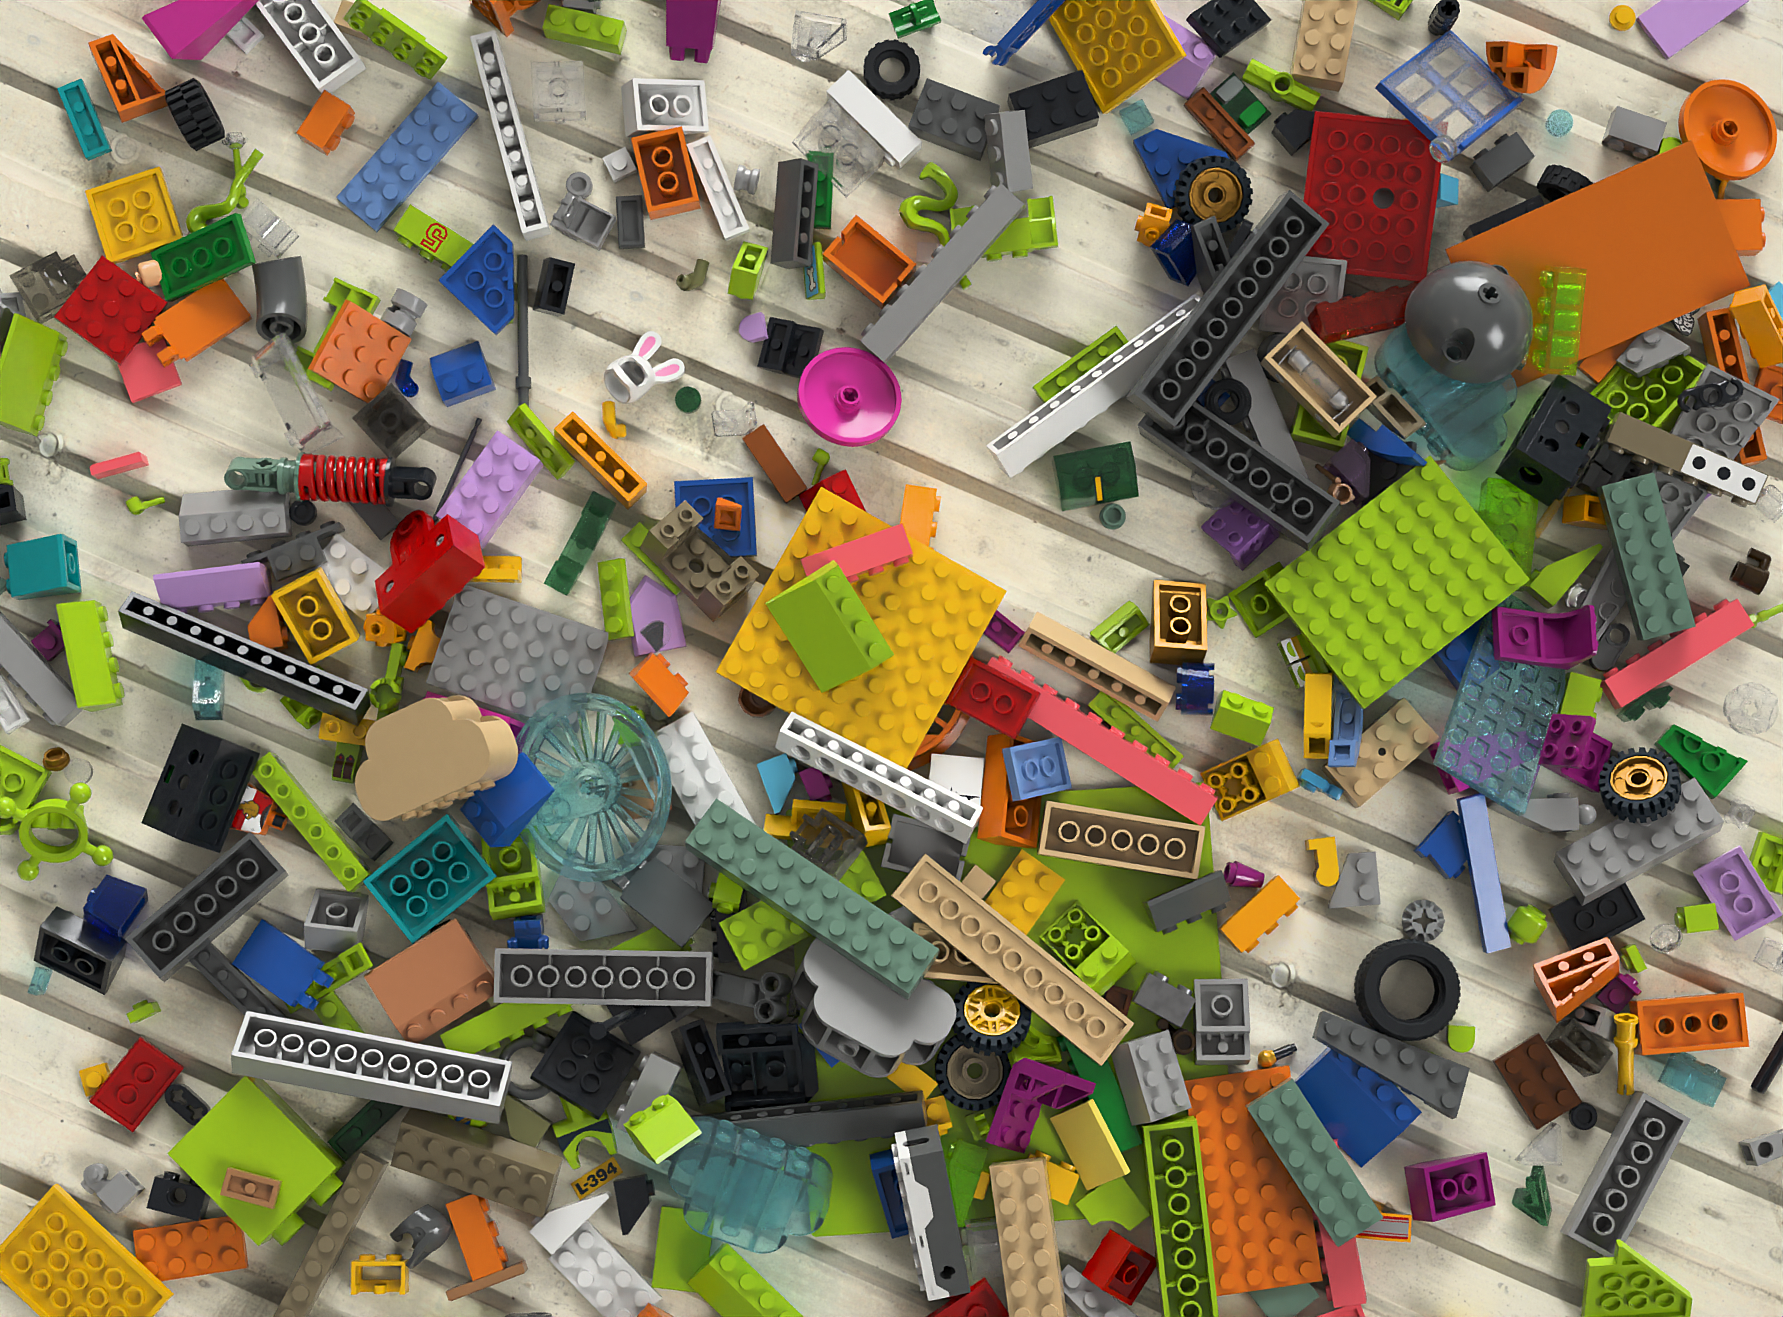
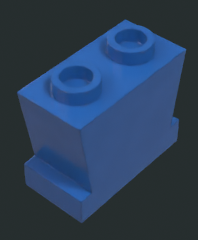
M1454 811L1447 812L1414 850L1421 858L1428 857L1445 879H1451L1452 876L1456 879L1466 868L1463 865L1467 858L1461 823L1458 822L1460 818Z

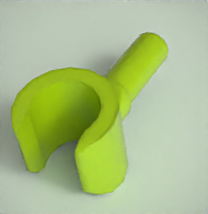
M821 448L817 449L812 460L818 463V466L816 467L811 485L819 483L822 470L830 459L829 453Z
M135 496L126 501L128 509L134 515L141 514L149 507L165 503L164 497L142 503L139 497Z

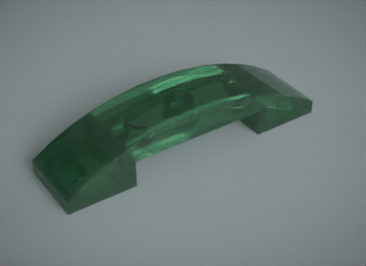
M595 491L592 492L581 512L582 516L558 561L556 560L544 584L568 596L599 543L617 503Z

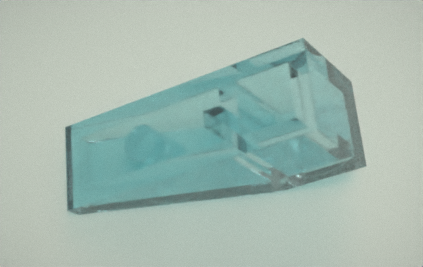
M196 659L192 696L195 719L223 720L225 671Z

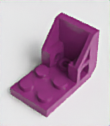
M1028 1058L1021 1059L1012 1066L985 1142L1024 1154L1030 1143V1136L1039 1117L1042 1104L1059 1110L1093 1094L1096 1083Z

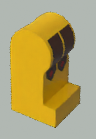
M1335 837L1305 840L1306 851H1314L1316 866L1313 872L1314 881L1322 887L1334 885L1339 879Z

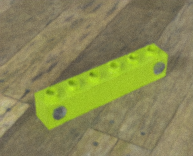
M268 752L257 761L252 774L348 892H355L364 885L363 880L372 874L370 867L358 856L287 768L285 762L275 753Z

